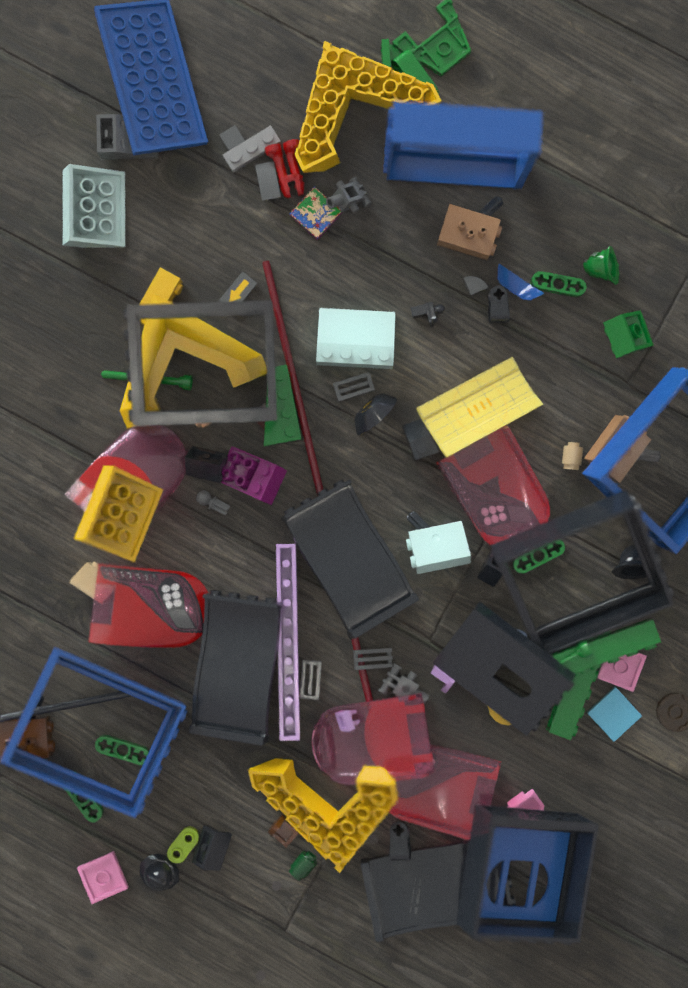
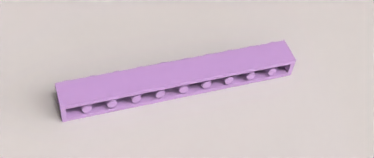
M276 544L277 602H283L278 643L280 741L300 740L296 544Z

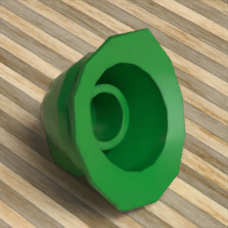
M612 246L601 252L591 254L585 260L583 267L589 276L611 281L614 285L618 284L619 267Z

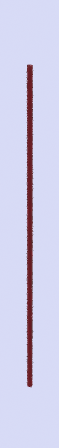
M270 261L262 262L272 300L316 493L324 489ZM359 638L352 639L353 650H361ZM358 654V658H363V654ZM358 662V665H365V663ZM363 669L358 671L369 713L374 701L367 671Z

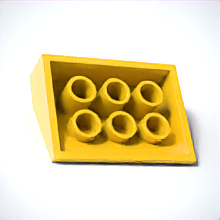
M104 466L74 539L135 562L163 489L117 467Z

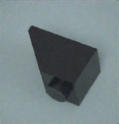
M491 548L477 578L494 587L502 577V573Z

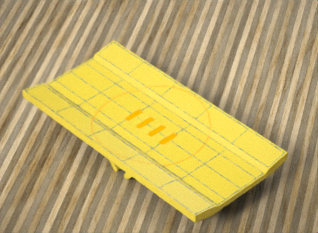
M511 357L416 409L438 447L447 458L539 408L543 403L534 394L520 372L514 358Z

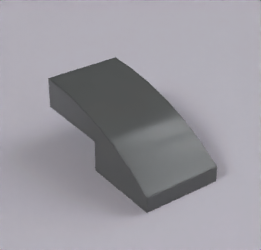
M274 162L255 165L262 202L281 199Z

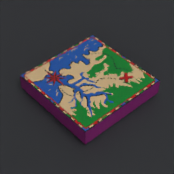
M314 186L289 213V216L318 240L343 212L338 207L329 209L326 204L327 197Z

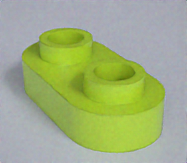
M191 826L185 827L170 845L167 856L171 862L181 863L197 844L199 832L196 828ZM190 835L192 840L187 841L185 836ZM174 851H179L180 856H175Z

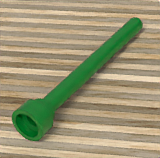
M102 371L101 373L103 378L127 380V373ZM192 375L180 376V378L164 376L161 384L178 385L183 390L191 391L193 377Z

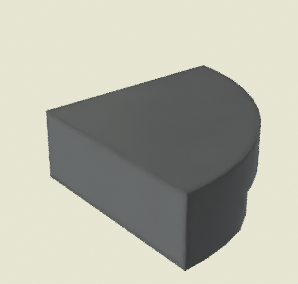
M468 276L463 278L470 296L488 289L487 284L478 277Z

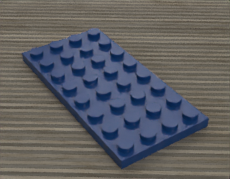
M148 0L95 6L96 20L133 155L207 145V136L170 1Z

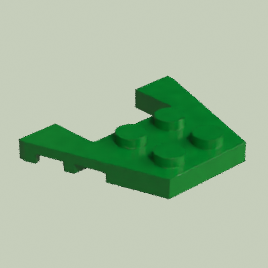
M444 0L436 6V11L446 24L420 45H417L406 31L392 41V45L401 52L410 50L420 64L439 76H443L471 53L467 38L459 23L458 15L452 5V0Z

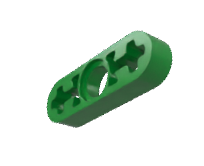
M543 271L536 272L531 278V285L540 291L571 297H580L587 288L585 281L582 279ZM539 276L542 277L543 281H548L549 278H552L549 287H547L548 283L545 282L538 285V281H535V279H538ZM554 280H561L564 284L563 288L556 289L553 285ZM568 281L570 282L569 286H575L577 283L579 284V287L582 288L578 292H575V288L569 287L568 291H566Z
M562 540L554 542L555 544H560L559 552H549L550 557H548L547 551L542 547L515 558L512 563L513 569L518 573H526L560 556L565 550L564 542ZM553 544L547 545L546 549L552 548ZM538 550L544 554V558L540 562L535 561L533 557L534 553ZM529 555V558L534 565L531 566V563H527L524 565V570L522 568H517L519 560L523 562L527 561L528 558L526 556Z
M102 735L95 742V749L99 753L138 765H143L146 758L144 757L142 760H139V756L135 754L132 755V758L129 757L132 753V747L135 748L133 751L135 753L144 751L146 757L149 753V749L146 746L109 735ZM105 739L108 745H113L114 742L117 744L114 746L113 752H111L112 747L107 746L103 749L100 742H103ZM123 744L128 747L126 755L119 754V745Z
M65 789L86 820L96 822L102 817L104 811L100 803L91 799L81 802L77 798L78 794ZM90 801L93 802L90 807L93 810H98L97 817L90 815L91 809L89 806L86 809L84 808Z

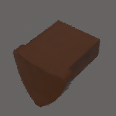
M281 815L269 828L268 834L287 848L299 833L285 820L286 817Z

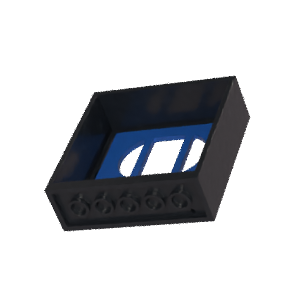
M475 804L456 923L476 941L490 939L500 942L501 939H505L518 943L519 940H525L529 943L543 941L547 944L560 942L565 945L580 943L599 824L579 813ZM503 860L496 903L493 904L487 894V879L494 866ZM510 860L532 861L524 907L503 905ZM541 863L547 872L548 885L541 900L533 905L538 868Z

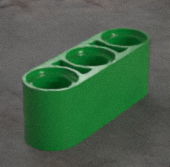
M410 50L404 51L391 60L395 71L416 77L417 80L424 83L433 84L439 95L437 86Z

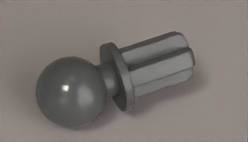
M206 490L198 492L196 500L200 505H209V510L213 509L222 515H226L230 509V506L218 500L217 496L212 498L211 494Z

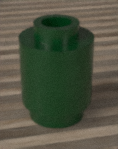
M303 851L291 864L290 874L298 881H301L302 878L305 879L316 867L317 857L311 851Z

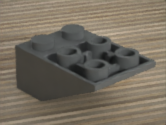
M96 115L97 153L101 160L158 158V152L133 155L123 115Z

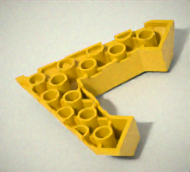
M324 41L323 52L318 63L316 79L311 90L306 110L307 114L302 125L295 157L303 173L323 172L340 163L333 145L351 98L387 109H393L394 101L441 104L442 101L433 84L424 83L417 80L416 77L403 72L399 73L392 70L391 67L364 56H357L354 52L344 48H337L332 46L331 43Z
M153 294L151 304L171 303L159 295ZM199 318L146 319L142 332L145 411H161L156 394L176 348L226 369L233 388L267 374V367L260 353ZM131 382L127 384L120 408V413L127 429L134 427L133 422H129V410H132V402H128V390H131Z
M275 758L248 770L252 787L257 792L260 790L267 797L266 801L276 811L280 810L286 816L285 820L307 842H310L325 859H330L336 865L334 868L339 873L398 800L396 783L382 767L364 766L356 779L358 792L339 811L296 776L293 760Z

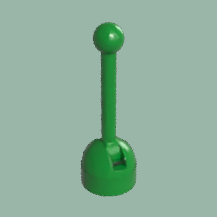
M583 641L577 646L575 654L560 661V663L565 664L577 656L588 658L593 653L586 641Z

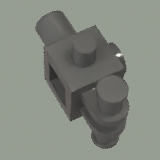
M357 177L350 179L347 184H344L342 180L337 182L336 186L338 189L333 196L326 199L329 209L338 207L341 212L350 209L353 213L360 210L358 207L360 201H362L364 208L372 204V201L367 197V191H363L364 186L359 184Z
M394 663L391 671L387 672V679H383L384 683L378 691L387 695L389 688L392 687V692L396 694V697H404V700L408 702L414 699L424 705L429 695L418 689L419 684L414 681L417 674L410 671L407 677L403 674L398 677L397 674L402 667Z

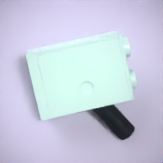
M416 512L409 513L407 520L417 530L409 532V539H406L408 551L412 550L413 556L410 557L412 568H416L417 574L471 563V555L462 521L430 527Z

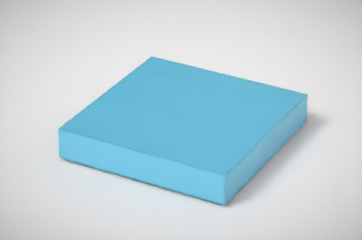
M613 687L587 711V714L613 742L642 717L616 687Z

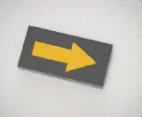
M242 271L219 299V302L245 301L258 284Z

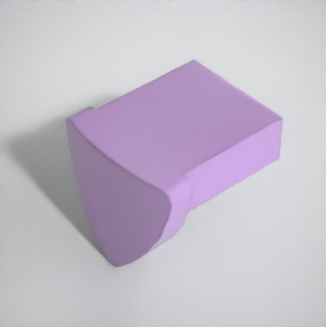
M434 665L431 674L445 683L441 691L447 693L455 680Z

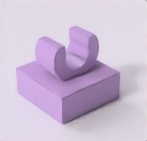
M340 710L335 712L340 731L349 732L355 729L354 725L360 723V720L353 721L351 717L354 713H357L356 710Z

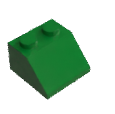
M641 310L621 314L603 322L605 333L609 337L611 349L616 358L654 346Z

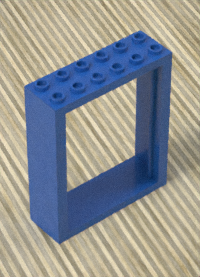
M394 101L393 109L389 108L383 173H387L386 180L522 189L540 153L543 112Z
M672 367L582 473L606 497L622 491L607 476L680 389L688 395V369ZM688 497L661 528L642 510L643 515L641 516L649 528V537L652 538L656 546L677 554L688 541Z
M54 647L0 762L135 818L137 813L141 814L145 806V795H149L154 785L152 780L154 776L158 777L161 771V760L163 757L166 758L170 751L169 743L171 739L174 740L178 734L179 729L177 725L179 721L184 720L187 714L186 705L168 695ZM56 663L167 711L129 795L16 748Z

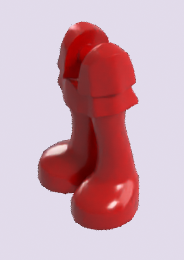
M298 139L288 140L283 143L290 175H287L281 145L271 144L264 148L266 155L272 158L275 163L279 177L278 183L285 198H291L290 187H288L287 182L295 181V189L298 196L304 193L303 176L300 174L295 157L296 148L299 145Z

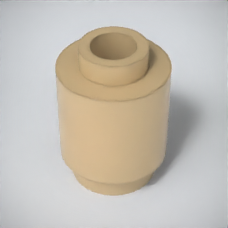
M568 442V446H564L563 469L579 470L583 454V447H579L580 443Z

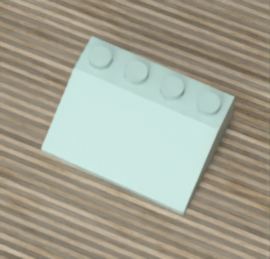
M69 164L63 170V246L81 248L125 247V172Z
M320 308L316 364L392 369L394 360L395 312Z

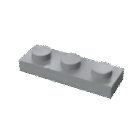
M270 125L224 153L223 158L234 173L265 154L264 148L266 146L281 144V141Z

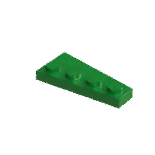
M287 365L275 367L277 421H265L263 447L301 440ZM267 382L266 407H268V382Z

